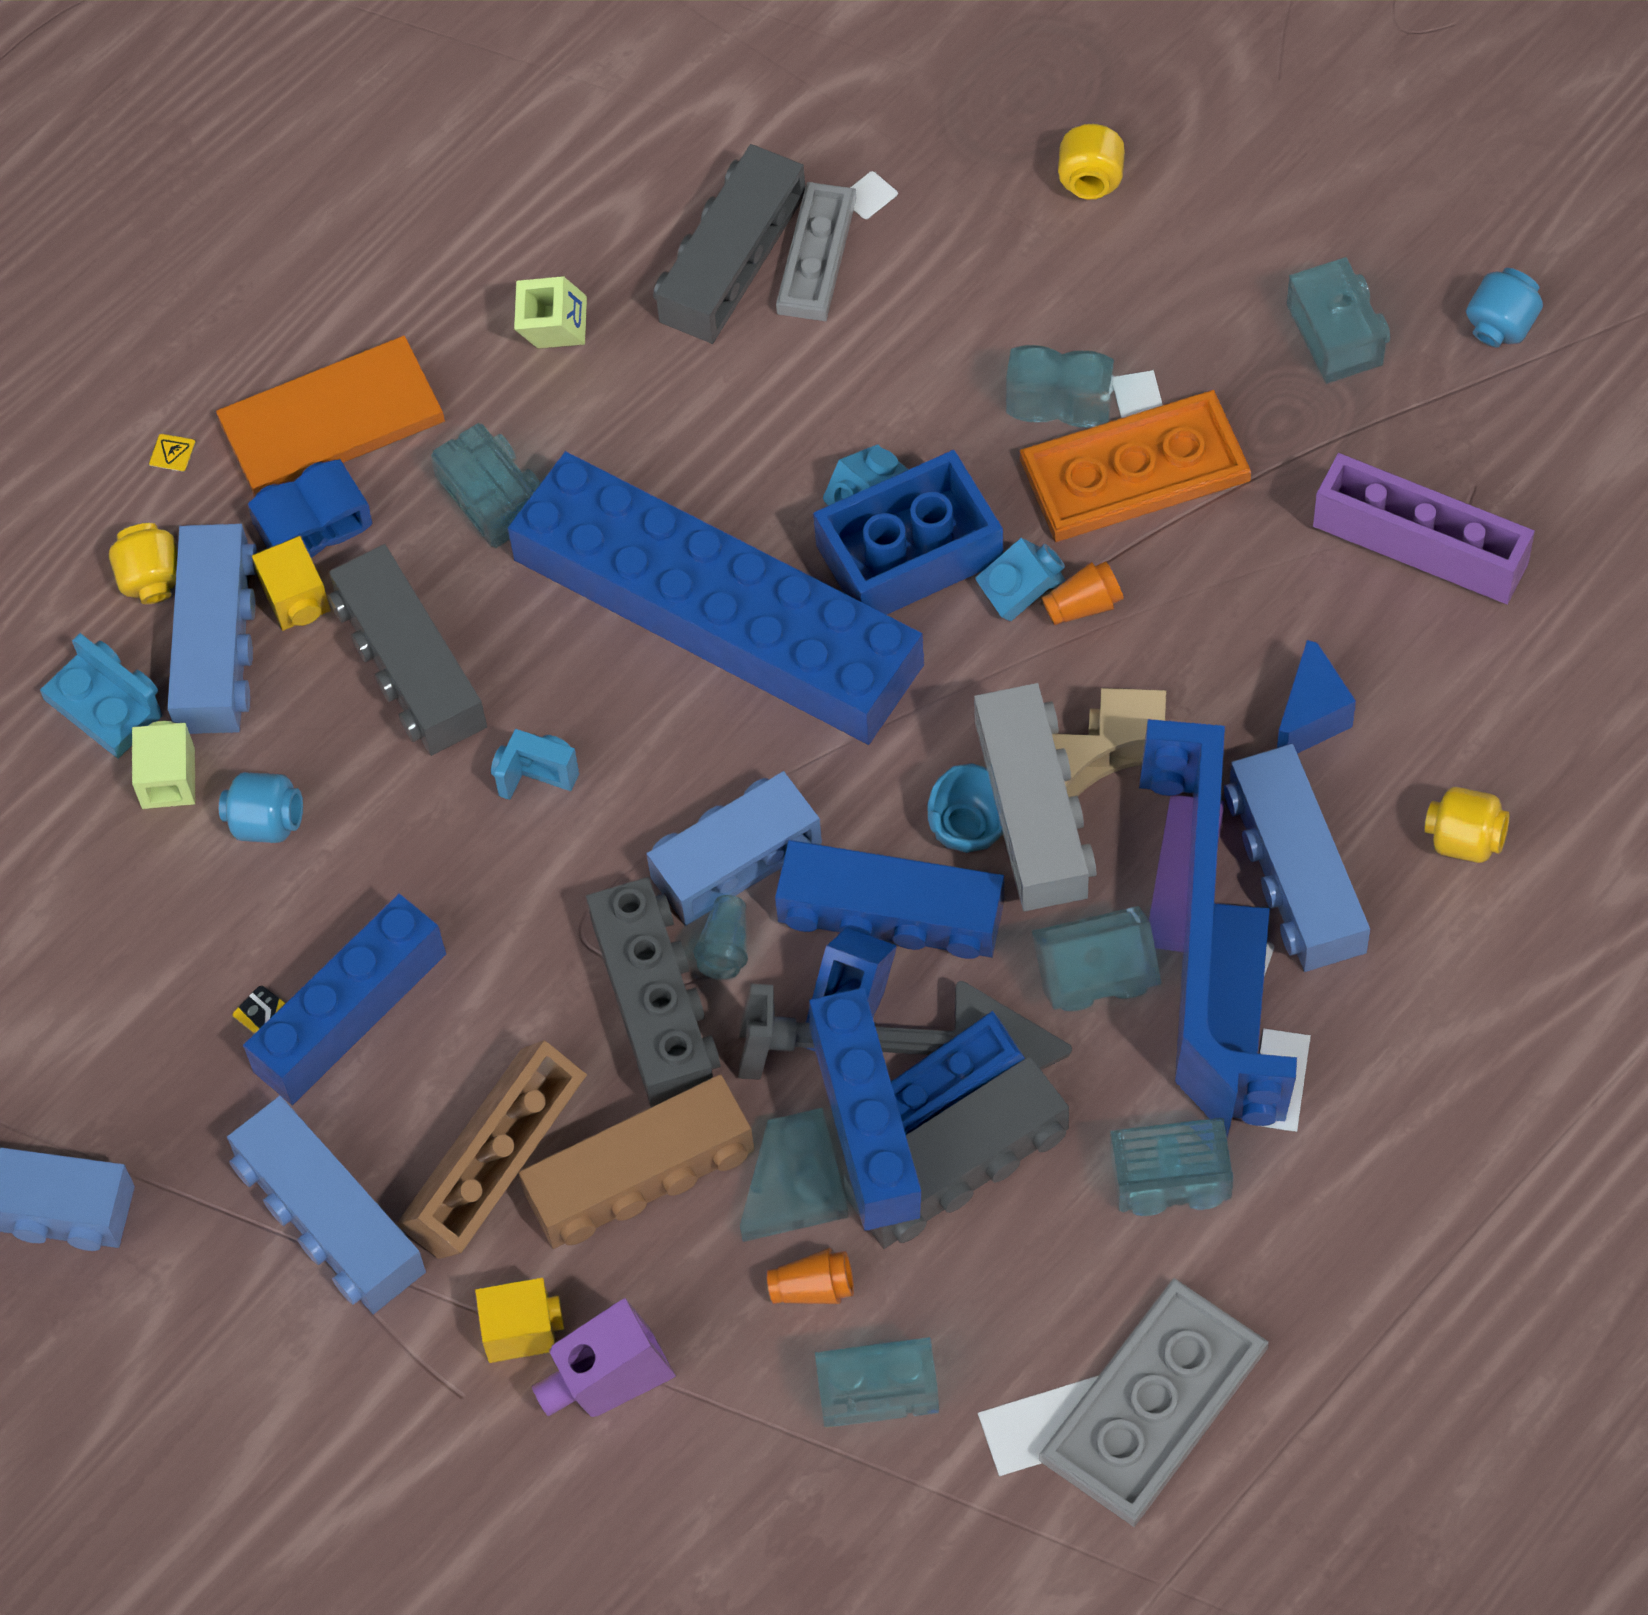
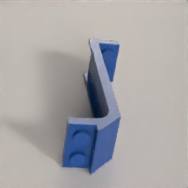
M1148 719L1140 769L1139 789H1150L1157 794L1165 796L1178 795L1182 792L1193 793L1175 1082L1228 1138L1232 1118H1242L1245 1123L1255 1126H1268L1276 1121L1285 1122L1296 1081L1297 1057L1231 1051L1221 1046L1209 1031L1207 1016L1225 726Z

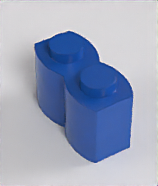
M341 459L312 464L294 482L266 486L248 503L252 524L268 549L301 536L311 558L321 552L326 546L340 544L364 532L373 524L369 504Z

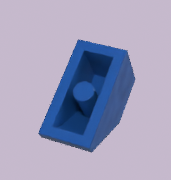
M846 927L826 945L812 999L865 988L871 1013L874 1017L885 992L897 945ZM809 1011L805 1023H809ZM807 1048L809 1050L815 1051V1048Z

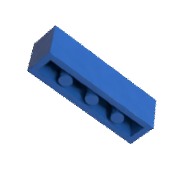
M792 840L788 841L775 896L778 922L786 923L790 928L798 931L812 932L816 929L841 933L847 927L878 939L894 941L895 944L906 949L919 950L924 947L948 950L954 956L965 959H973L978 956L993 958L1005 900L1004 875Z
M399 893L243 1044L253 1073L293 1106L446 955L439 926Z
M865 988L809 1000V1029L864 1231L919 1219L921 1188Z

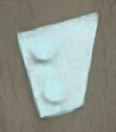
M823 1108L768 1120L740 1223L743 1242L849 1218L848 1207Z

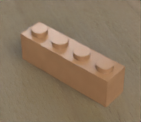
M545 1040L522 1048L396 1225L438 1259L461 1254L587 1074Z
M722 1074L525 1168L519 1171L518 1174L524 1195L552 1249L563 1244L576 1245L590 1238L595 1233L596 1228L614 1219L623 1221L638 1215L646 1208L647 1203L663 1195L675 1196L686 1192L696 1184L698 1178L717 1169L719 1171H727L737 1167L745 1161L749 1153L755 1151L752 1129Z

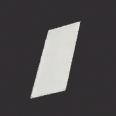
M1098 1376L978 1413L999 1476L1041 1464L1039 1461L1040 1452Z

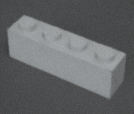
M1038 683L974 696L975 725L1023 912L1087 899L1089 877L1097 875L1096 864L1090 843L1084 845L1080 843L1077 829L1084 828L1083 815L1078 796L1068 797L1064 781L1071 780V771L1065 748L1056 750L1052 734L1059 732L1053 702L1043 703Z

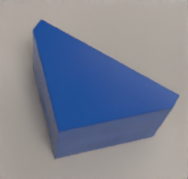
M1306 641L1278 732L1277 748L1293 744L1297 754L1353 727L1356 700L1317 642Z

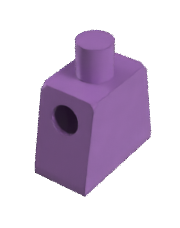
M624 1298L552 1345L549 1352L558 1371L531 1387L547 1416L577 1401L591 1417H595L671 1380L676 1375L651 1328L627 1299Z

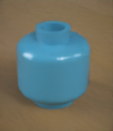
M1504 268L1502 272L1488 273L1466 309L1469 321L1475 326L1473 335L1481 342L1495 348H1499L1502 342L1506 344L1521 343L1543 308V301L1538 293L1539 285L1528 275L1513 268Z
M243 772L235 777L229 790H223L220 795V819L228 823L231 834L239 841L280 843L286 840L291 831H296L299 828L302 820L303 798L301 791L298 788H294L290 779L283 774Z

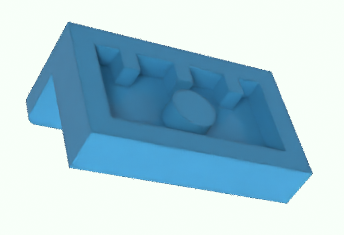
M79 633L72 640L77 655L40 689L44 701L118 759L132 746V727L149 726L162 717L155 697L158 689L143 672L135 670L131 673L121 665L120 658L106 643L99 640L94 644Z

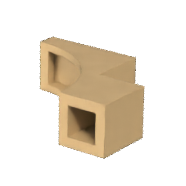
M1101 688L1100 709L1090 708L1089 735L1052 734L1056 750L1065 748L1068 756L1071 780L1064 781L1068 797L1079 796L1090 785L1111 773L1141 765L1148 719L1165 721V690Z

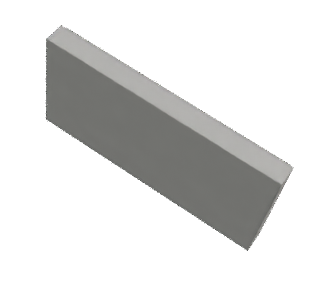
M1173 1278L1040 1452L1039 1461L1135 1527L1267 1351L1269 1341Z

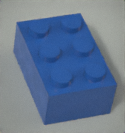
M951 450L813 513L816 547L842 591L886 615L984 571L1003 554V528L955 450Z

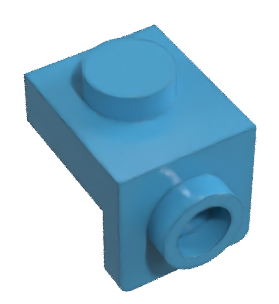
M878 444L838 460L824 493L823 500L829 506L909 469L902 465L893 453L883 449Z
M1020 538L975 579L1000 616L1008 621H1012L1049 588L1055 589L1066 581L1060 572L1065 568V565L1058 554L1047 544H1043L1040 547Z
M515 729L508 745H501L496 751L492 761L491 775L495 777L499 797L510 800L522 775L572 791L579 776V768L575 748L570 747L564 740L552 735L539 737Z

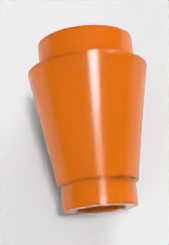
M1104 561L1096 566L1093 562H1090L1050 591L1049 594L1041 597L1052 623L1056 626L1062 622H1069L1114 610L1113 604L1123 600L1124 596L1107 561Z
M828 1248L779 1266L777 1269L767 1270L768 1290L773 1304L782 1302L796 1304H840L841 1298L854 1295L853 1274L846 1251L833 1253V1250Z

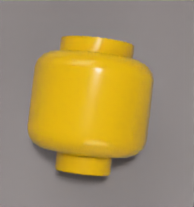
M1083 124L1072 128L1065 134L1060 144L1058 173L1060 182L1067 190L1079 198L1089 200L1101 198L1118 188L1123 178L1125 156L1124 143L1118 133L1107 126Z
M155 523L137 524L120 531L117 534V541L111 545L109 550V560L118 590L127 597L140 598L142 604H155L171 597L170 589L176 586L178 548L173 535L166 530L158 529Z
M1451 787L1446 791L1441 802L1431 801L1425 821V833L1434 834V847L1439 854L1476 863H1484L1493 852L1501 853L1507 836L1510 814L1508 811L1502 810L1500 799L1493 794Z

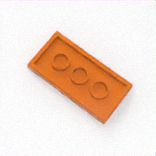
M405 335L216 410L218 420L254 497L266 486L294 482L312 464L341 459L342 463L445 422L443 411Z
M1214 390L1020 450L1021 464L1055 543L1251 481L1250 467Z

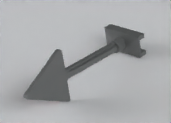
M964 981L957 982L955 986L954 1031L876 1027L882 1052L930 1055L988 1013L994 1011L1024 1057L1030 1056L1040 1070L1069 1057L1072 1051L1070 1044ZM750 985L739 1027V1038H746L738 1068V1079L760 1080L769 1050L794 1051L795 1047H815L809 1023L796 1022V1018L775 1017L773 985Z

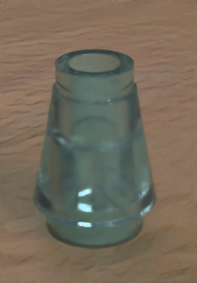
M722 895L715 899L714 906L693 950L694 957L697 960V968L708 977L720 980L736 977L740 973V969L747 964V906L739 897Z

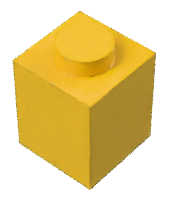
M301 536L252 555L260 584L282 631L293 626L310 624L320 615L331 611L324 585Z
M544 1278L475 1289L482 1343L489 1363L550 1353L549 1349L556 1343L554 1331L564 1330V1322L559 1295L548 1297Z

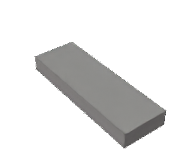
M813 182L806 183L776 302L778 315L827 321L856 202L855 188Z

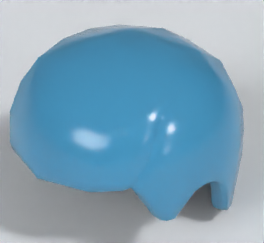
M974 763L952 766L937 779L927 804L930 830L935 833L936 839L947 848L965 853L988 849L1003 835L987 768Z

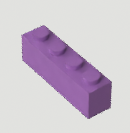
M1340 453L1337 454L1316 494L1313 527L1507 605L1529 563L1534 530Z

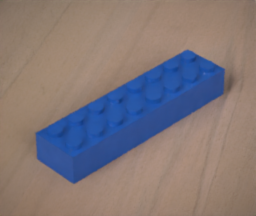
M567 451L563 453L508 527L514 561L867 745L872 742L924 666L923 633Z

